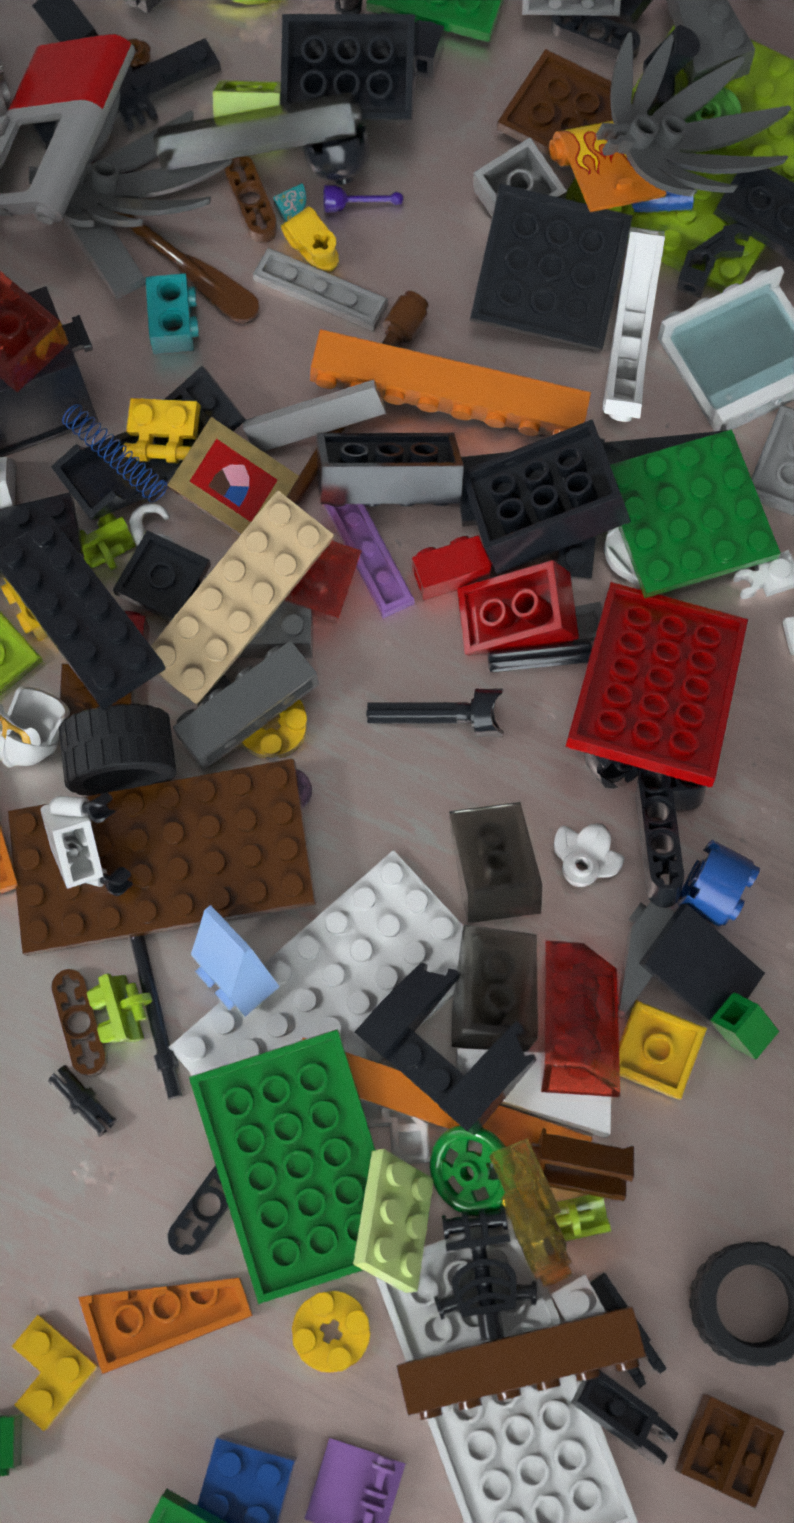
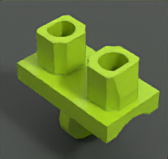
M109 513L99 518L97 522L99 529L89 534H86L85 530L79 529L84 552L83 559L91 569L105 562L111 571L116 569L117 565L113 558L136 546L123 517L117 519L112 513Z
M107 973L98 977L100 984L87 992L90 1006L94 1010L107 1008L109 1020L98 1024L97 1031L100 1041L102 1043L137 1042L145 1039L140 1021L146 1019L143 1007L152 1002L151 994H139L136 983L128 984L126 975L111 976V974Z
M586 1195L533 1207L535 1219L542 1233L548 1234L552 1232L554 1234L556 1242L553 1244L611 1232L604 1197Z

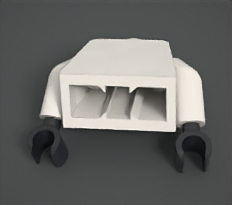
M103 793L92 801L82 797L58 796L52 799L49 804L40 808L49 844L67 889L83 883L98 887L105 885L111 894L120 896L133 885L132 882L127 880L131 877V873L126 868L119 867L111 875L107 874L106 869L101 868L88 815L94 822L100 823L116 813V810H111L105 805L113 800V797L108 793Z

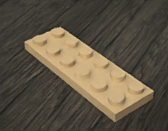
M277 490L151 645L166 670L158 675L199 706L335 538L334 534Z

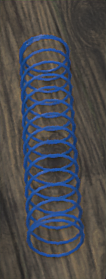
M80 404L71 406L65 412L62 423L68 429H72L74 434L79 435L80 440H85V444L91 446V449L97 452L99 457L104 458L106 463H110L112 469H117V473L123 475V478L128 480L131 486H136V490L142 492L144 498H148L149 502H155L163 496L167 487L156 500L150 501V497L160 492L165 484L167 486L165 480L159 481L152 488L148 497L144 495V491L150 489L157 482L159 475L154 474L150 477L152 469L149 468L144 471L145 462L137 466L139 457L131 459L133 452L128 451L125 453L127 446L122 445L119 447V439L112 442L114 435L109 434L106 436L107 428L100 430L101 423L97 422L94 424V417L87 419L89 412L83 411L81 413L82 406ZM77 407H80L77 417L70 423H67L70 414ZM71 408H73L67 416L66 423H64L65 415ZM87 412V416L84 419V421L80 423L78 426L74 427L76 420L83 413ZM93 418V422L89 426V428L80 433L83 425L89 419ZM74 422L72 428L68 426V424ZM96 424H100L98 430L91 437L87 438L89 431ZM81 426L79 433H75L74 428ZM105 429V435L93 444L96 436ZM87 431L85 439H82L80 437V434H83ZM112 435L111 441L104 448L99 450L103 441L108 436ZM94 436L91 445L87 444L86 440ZM101 441L98 450H94L93 445H96ZM119 441L117 447L110 454L106 455L109 447L114 442ZM107 447L104 456H101L99 451ZM125 447L121 456L112 461L116 452L120 448ZM131 452L127 462L118 467L123 457ZM114 453L111 461L107 462L105 457ZM138 458V461L134 465V467L125 473V470L128 467V465L134 459ZM120 459L117 468L113 467L112 463ZM144 464V467L141 470V472L135 477L131 478L135 470L140 465ZM126 465L124 472L119 473L118 468ZM133 470L130 479H126L124 474ZM151 470L148 477L138 484L142 475L146 471ZM140 475L136 485H133L131 483V480L135 479ZM157 475L155 482L145 489L147 483ZM147 480V482L145 483V485H144V487H143V490H142V491L138 490V489H137V486H138V485H141L142 483H144V482ZM163 483L162 487L155 494L151 495L156 487Z

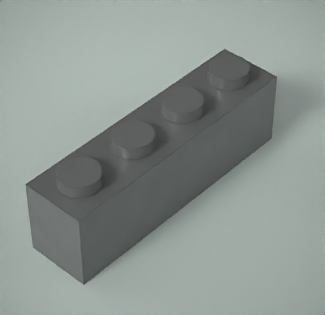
M291 641L283 646L276 645L270 649L262 662L255 667H246L236 676V681L225 689L223 687L216 689L207 697L206 703L196 710L190 709L178 718L177 724L173 726V729L178 739L203 771L319 685L317 672Z

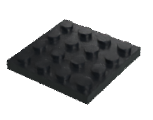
M500 183L469 321L601 352L604 347L633 215L608 209L590 212L587 204Z

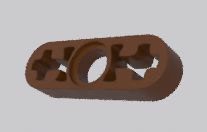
M243 153L233 154L232 163L224 168L225 176L246 230L252 240L259 243L269 242L277 234V221L252 159ZM241 167V170L245 172L246 181L241 183L240 176L235 171V168ZM248 192H255L260 196L259 200L253 204L243 202L242 197ZM259 213L263 223L267 225L265 229H261L257 225L256 215Z
M73 969L62 970L53 978L51 989L70 1059L77 1072L86 1077H95L101 1074L107 1067L108 1055L105 1044L100 1041L97 1031L99 1023L96 1012L90 1006L87 996L89 991L88 983L78 971ZM70 978L74 983H79V986L74 989L75 998L79 1003L85 999V1005H74L65 1011L64 1006H70L72 1003L69 995L66 992H61V988L66 986L65 980ZM77 1013H86L90 1018V1025L83 1033H74L70 1029V1020ZM95 1035L96 1040L88 1041L91 1052L99 1054V1058L94 1060L95 1067L90 1069L86 1064H80V1060L86 1057L84 1046L82 1044L75 1046L74 1041H85Z

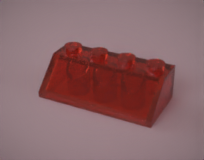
M546 940L542 964L541 1092L620 1097L617 968L584 943Z

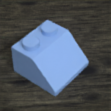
M211 905L204 910L191 952V956L200 966L195 972L209 988L214 984L218 986L219 989L215 994L229 1010L236 1006L246 1017L280 986L251 947Z

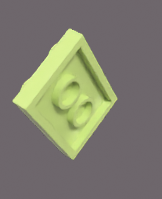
M385 1149L372 1151L353 1265L405 1293L418 1291L433 1179Z

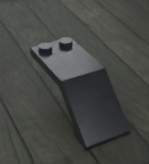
M203 366L164 399L197 401L201 405L197 438L211 417L233 432L246 421L243 414ZM125 431L115 435L112 442L119 439V447H121L125 443H137L139 436H131ZM112 437L105 439L99 450L104 448L111 441ZM154 437L153 445H166L169 438ZM183 439V446L192 447L196 439ZM101 441L98 444L93 445L94 450H98ZM119 441L114 442L109 447L106 455L110 454L117 447ZM75 444L51 466L91 520L145 499L142 492L136 490V486H131L130 482L125 480L123 475H119L117 469H112L110 463H106L104 458L99 457L98 453L91 449V446L83 448ZM107 447L99 451L101 456H104ZM123 447L116 452L112 461L121 456ZM114 453L105 457V460L110 462ZM123 457L118 467L127 462L130 457ZM151 458L149 462L139 461L137 466L140 463H146L144 471L149 468L152 469L150 477L154 474L159 475L157 482L150 489L144 491V495L148 497L152 488L161 480H165L168 485L183 460H180L179 463H167L166 459ZM120 459L113 462L112 466L117 468ZM136 459L128 465L125 473L134 467L137 463ZM144 464L140 465L135 470L131 478L135 477L141 472V470L144 467ZM126 465L118 468V472L123 473ZM133 470L124 474L126 479H130ZM151 470L146 471L142 475L138 484L148 477ZM140 475L135 479L131 480V483L133 485H136ZM157 475L147 483L145 489L155 482ZM147 480L138 485L137 489L142 491ZM163 483L156 487L151 495L155 494L162 487ZM166 484L163 486L160 492L165 490Z

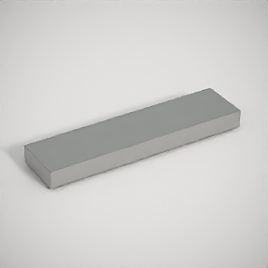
M267 248L253 273L254 281L373 332L388 306V298L271 248Z
M374 380L246 419L243 423V430L249 442L264 452L315 436L317 433H325L386 414V410Z

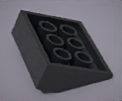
M282 14L280 119L412 120L419 49V22L415 14Z
M593 419L463 470V481L484 548L497 574L631 522Z

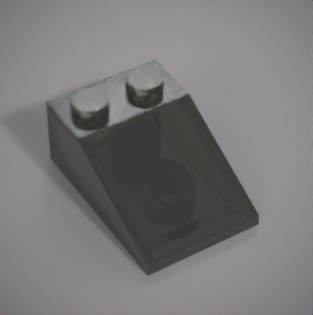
M521 802L449 811L458 877L467 922L475 923L541 914L543 885Z
M465 924L462 928L457 971L461 976L455 982L452 1006L451 1047L488 1050L517 1021L526 1032L517 1036L523 1052H528L538 1039L537 934Z

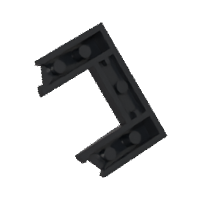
M421 962L380 1002L357 1028L355 1033L427 1094L460 1126L475 1136L536 1062L537 1058L534 1054L525 1056L517 1036L526 1032L523 1026L515 1021L464 1075L415 1032L460 978L461 974L455 969L450 968L446 975L428 972V965Z

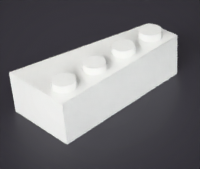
M458 1048L456 1068L465 1075L487 1050ZM524 1052L525 1056L534 1054L537 1060L500 1104L501 1106L535 1117L548 1119L564 1126L584 1130L600 1137L607 1138L611 1134L612 1056Z

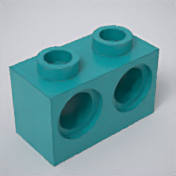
M186 273L145 277L149 339L153 354L194 351L193 338L199 337L197 316L192 317L191 307H197L195 286L189 287ZM173 296L178 297L177 299H175V300H173V301H168V300H166V299H168L169 297H173ZM171 327H181L176 331H168Z

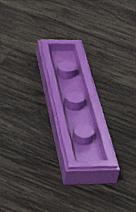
M323 504L382 618H386L415 604V599L365 505L346 504L341 507H333Z

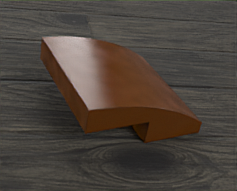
M703 1394L674 1470L756 1509L785 1431L712 1396Z

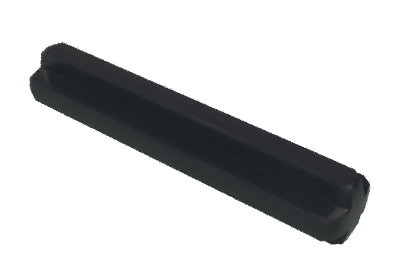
M586 641L490 651L487 656L488 668L490 672L588 663L592 644Z

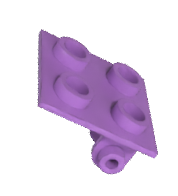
M329 1438L304 1519L314 1523H388L406 1463Z

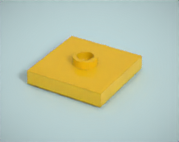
M635 1000L612 1060V1073L674 1099L681 1100L707 1028Z

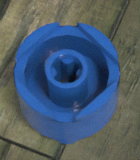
M711 840L703 849L709 855L705 860H696L682 887L681 897L683 899L678 901L677 905L680 906L681 903L688 904L706 921L719 927L721 925L725 926L729 919L734 921L738 917L745 902L740 897L746 886L750 888L758 877L760 868L754 865L753 860L715 840Z

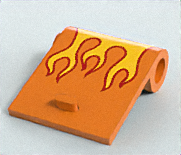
M602 123L557 131L553 135V140L549 142V153L552 160H556L559 166L571 165L590 212L663 198L666 195V191L651 185L634 170L626 154L615 152L613 155L603 154L602 149L608 140H598L596 137V133Z

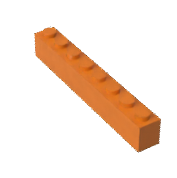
M322 329L319 330L310 370V381L325 389H334L336 387L345 389L374 380L381 398L390 404L401 405L406 403L415 405L424 412L434 413L440 411L449 413L452 417L459 420L475 419L484 421L486 425L493 428L510 427L518 429L520 433L528 436L540 434L549 437L584 423L591 392Z

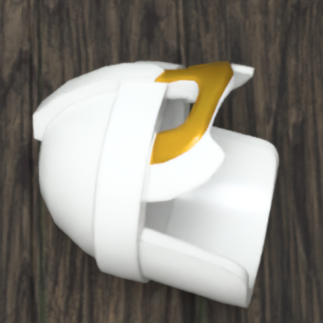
M25 686L16 690L8 713H4L3 706L0 704V759L7 767L15 765L30 766L39 763L47 756L53 754L60 739L59 726L70 715L68 706L62 700L46 691Z

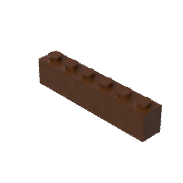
M633 1306L403 1362L397 1365V1371L408 1416L418 1413L419 1420H426L443 1415L442 1407L457 1404L459 1411L481 1406L482 1397L496 1394L498 1401L521 1396L520 1388L536 1384L537 1391H543L561 1386L559 1378L571 1375L576 1376L577 1382L600 1376L599 1368L615 1365L616 1372L633 1369L640 1366L638 1359L644 1358L646 1355Z

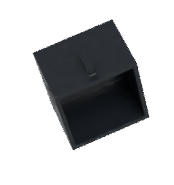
M46 286L0 303V457L11 455L72 432V429H68L62 423V418L65 412L75 404L82 406L81 413L83 411L89 412L87 419L94 417V423L99 422L74 356L75 352L84 349L85 353L93 350L92 344L80 315L72 317L73 322L65 325L61 324ZM77 407L70 414L67 423H70L77 417L80 407ZM71 408L65 415L64 423H66L67 416L73 408ZM87 412L83 413L76 420L74 427L78 426L80 423L84 421V419L87 416ZM93 418L89 419L83 427L91 425ZM74 422L68 424V426L72 428Z

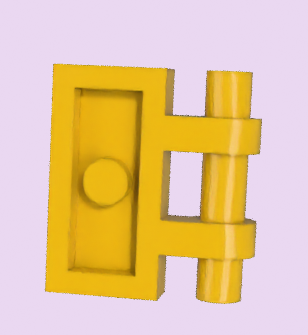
M130 398L126 432L131 436H139V440L137 443H125L124 445L127 446L125 453L132 451V457H139V461L149 462L151 458L166 459L167 463H179L180 460H184L191 447L183 446V439H197L201 405L197 401ZM154 437L169 438L166 445H153ZM131 452L125 455L124 457H130Z

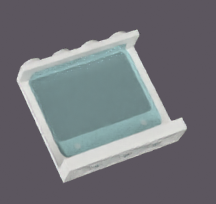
M781 266L771 271L767 269L762 270L754 275L751 280L741 285L739 283L732 284L721 294L711 299L709 297L702 298L691 308L681 313L680 311L672 312L661 323L658 340L714 431L733 430L779 408L780 405H786L794 401V308L779 286L784 273Z

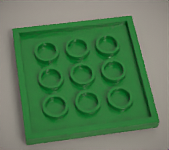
M732 429L610 465L631 520L630 523L618 528L644 598L779 558L781 552Z

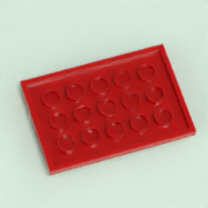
M610 582L565 747L712 788L717 775L748 619L662 595L644 598L640 589Z

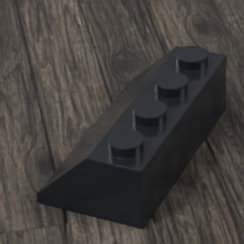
M317 433L318 489L321 504H328L333 507H341L346 504H364L375 507L380 504H399L401 506L434 504L446 506L450 503H461L464 465L454 433Z

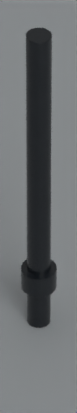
M144 935L130 937L142 993H150L152 997V1002L145 1007L156 1049V1055L153 1056L156 1070L161 1072L167 1100L182 1097L176 1071L179 1063L174 1051L168 1048L170 1042Z

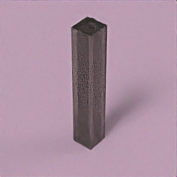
M352 92L158 127L153 140L161 169L164 171L355 137L358 124L363 123L360 103H354Z

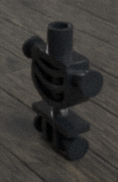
M500 1206V1211L485 1213L484 1208L478 1209V1218L468 1219L467 1211L461 1212V1217L446 1219V1215H441L445 1239H449L450 1234L463 1232L465 1241L446 1243V1252L470 1248L473 1260L454 1273L451 1281L453 1294L440 1299L438 1295L434 1296L435 1304L441 1320L445 1319V1314L459 1310L461 1317L477 1315L481 1341L504 1337L500 1311L516 1309V1301H531V1305H536L537 1281H532L531 1285L517 1284L516 1273L509 1264L495 1259H488L486 1247L488 1245L510 1242L509 1234L489 1237L488 1232L489 1228L503 1227V1230H508L504 1206ZM481 1226L482 1238L472 1239L470 1228ZM490 1266L503 1269L508 1275L509 1281L503 1278L491 1277ZM474 1268L475 1280L459 1289L458 1284L461 1275ZM492 1284L509 1288V1295L493 1293ZM477 1286L478 1295L463 1303L461 1296L469 1289ZM495 1299L504 1300V1303L495 1304L494 1301ZM479 1301V1307H470V1305Z

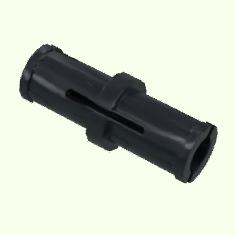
M67 1065L60 1067L57 1071L67 1083L64 1084L55 1073L49 1078L48 1083L70 1104L69 1110L73 1114L78 1113L96 1132V1135L101 1137L107 1130L97 1119L101 1118L110 1129L117 1122V1119L95 1098L96 1092L91 1087L86 1089L69 1070Z

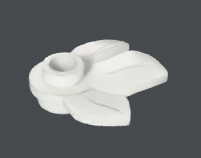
M591 824L582 829L580 834L564 825L558 829L554 839V852L563 861L562 872L571 885L585 887L592 884L597 878H610L616 875L622 868L625 857L609 850L611 835L604 824ZM576 865H583L587 870H579Z

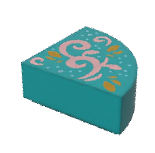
M303 184L273 197L274 205L284 222L305 209L307 199Z

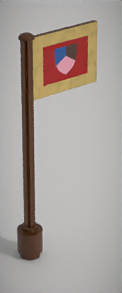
M406 291L404 295L398 297L382 323L386 335L382 344L396 347L397 344L402 342L409 343L412 341L428 314L427 308L429 304L424 297L414 291ZM211 417L166 487L238 535H241L277 490L296 505L299 504L318 473L317 447L298 476ZM346 426L326 433H343Z

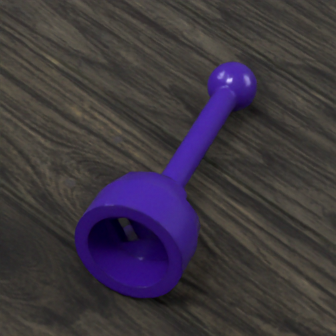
M324 185L323 191L324 213L339 212L346 206L347 202H392L394 205H400L404 200L400 192H394L392 195H347L340 186Z

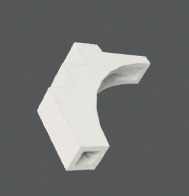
M630 227L602 409L611 419L628 422L631 421L632 417L640 418L648 342L665 241V232Z

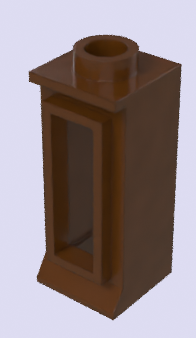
M542 1129L538 1143H531L527 1166L533 1167V1184L625 1201L626 1181L632 1182L634 1178V1146L619 1148L546 1134V1129Z

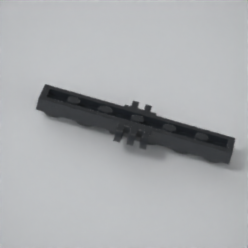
M206 38L134 71L129 66L119 89L120 103L116 117L121 118L128 131L135 129L132 117L136 118L140 126L147 124L143 115L145 111L152 121L158 118L151 102L221 71L220 61ZM56 121L32 124L46 150L53 137Z

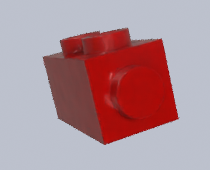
M479 535L471 538L461 536L452 540L447 546L438 549L428 547L412 557V572L423 601L456 591L459 587L490 579L491 566H493Z

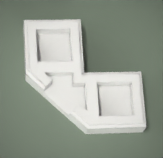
M360 1099L369 1128L390 1127L391 1153L408 1164L430 1163L428 1122Z

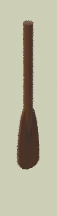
M115 212V213H117V214H120V215H123V216H126V217H129V218L138 219L137 217H135L134 215H131V214H124V213ZM146 224L128 227L175 263L182 274L186 273L187 280L232 320L248 322L257 316L259 312L257 297L236 281L207 263L181 252Z

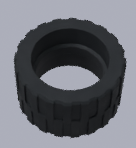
M140 704L110 705L104 710L101 707L73 714L59 726L65 787L73 793L91 796L167 782L176 776L170 717L167 712L159 707Z
M749 1241L723 1247L722 1250L714 1252L707 1257L708 1260L700 1265L696 1271L695 1279L692 1280L690 1287L691 1298L689 1299V1308H691L692 1312L691 1319L694 1327L699 1331V1336L703 1342L708 1344L712 1351L719 1356H724L729 1361L738 1364L767 1367L793 1358L794 1256L780 1246H773L768 1242ZM743 1265H758L772 1271L782 1282L787 1294L788 1313L786 1321L778 1334L763 1342L751 1343L738 1339L724 1327L718 1315V1288L729 1272Z

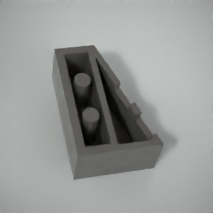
M283 601L238 658H264L270 649L276 645L283 646L289 641L295 645L304 658H313L312 611Z

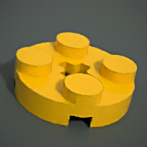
M300 699L278 715L279 729L275 730L271 727L265 730L263 727L241 742L244 748L254 756L267 759L266 757L284 758L298 750L306 738L308 724L305 707Z
M339 1291L317 1293L307 1299L295 1314L292 1323L293 1346L303 1362L317 1371L325 1373L344 1371L361 1359L369 1345L371 1335L369 1318L362 1305L346 1293ZM332 1320H336L339 1322L338 1330L342 1332V1337L340 1340L333 1338L330 1343H327L323 1340L325 1334L320 1330V1327L323 1323L329 1325Z

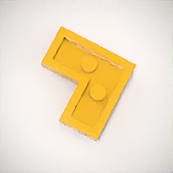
M38 1314L11 1346L41 1372L14 1405L42 1431H46L99 1365L41 1314Z

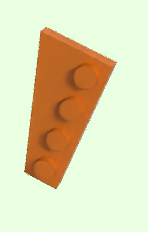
M241 1278L78 1297L102 1374L253 1316Z

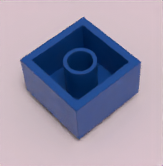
M219 1435L215 1440L197 1506L227 1523H279L297 1457Z

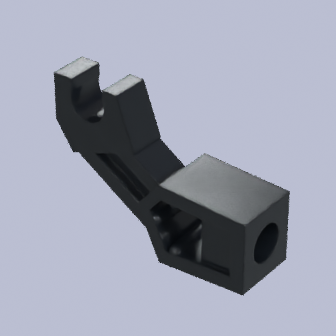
M739 224L727 225L695 249L688 250L678 279L677 290L701 298L713 272L715 261L720 257H742L745 246L738 245L735 240L742 239L748 242L752 229ZM705 264V271L692 268V265Z

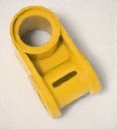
M306 207L281 225V230L288 243L302 255L309 265L327 273L333 271L338 266L339 254L336 250V237L322 222L312 207Z

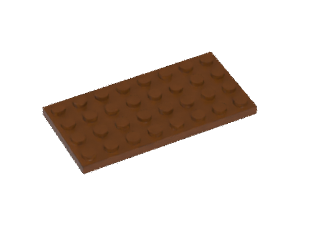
M293 758L108 792L113 797V800L105 805L111 810H116V813L100 823L94 822L89 815L88 818L91 823L101 868L106 869L109 875L119 867H124L131 873V877L127 880L132 882L133 885L120 896L111 894L105 885L98 887L83 883L67 889L52 853L40 810L41 807L47 804L8 811L13 867L18 882L16 896L22 954L26 956L198 926L201 923L204 910L210 905L226 921L317 904L297 767ZM101 794L86 796L82 798H87L89 801H92Z

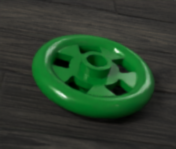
M458 1125L445 1131L435 1142L430 1155V1174L436 1191L446 1204L460 1213L467 1211L469 1216L476 1217L479 1216L478 1209L484 1208L485 1213L498 1211L500 1206L505 1205L514 1188L515 1168L510 1152L499 1137L483 1127L474 1136ZM469 1140L482 1144V1153L469 1151ZM450 1148L459 1154L453 1165L445 1160ZM490 1163L498 1164L499 1178H490ZM466 1166L473 1170L474 1177L468 1173ZM452 1176L463 1187L460 1193H457L448 1181ZM484 1186L489 1197L478 1201L474 1190Z

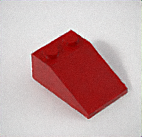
M553 560L457 588L464 652L467 656L488 654L490 651L557 645L579 639L571 574Z

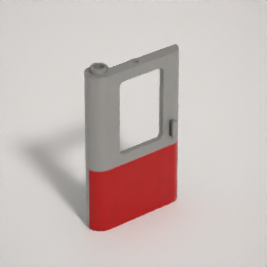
M106 34L37 46L6 115L1 116L0 170L21 125L60 121L30 188L24 192L0 194V216L34 213L35 218L45 224L62 221L135 55V48L127 39L116 34Z

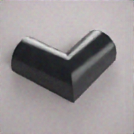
M680 24L669 34L674 36V41L662 82L652 104L647 110V115L652 116L662 105L675 96V76L699 53L700 41L697 35L691 29ZM668 36L643 61V73Z

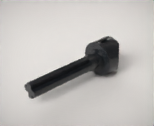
M475 688L474 698L471 699V703L368 702L366 710L367 723L467 724L471 722V727H474L475 737H503L504 731L495 720L494 706L495 701L504 692V689Z

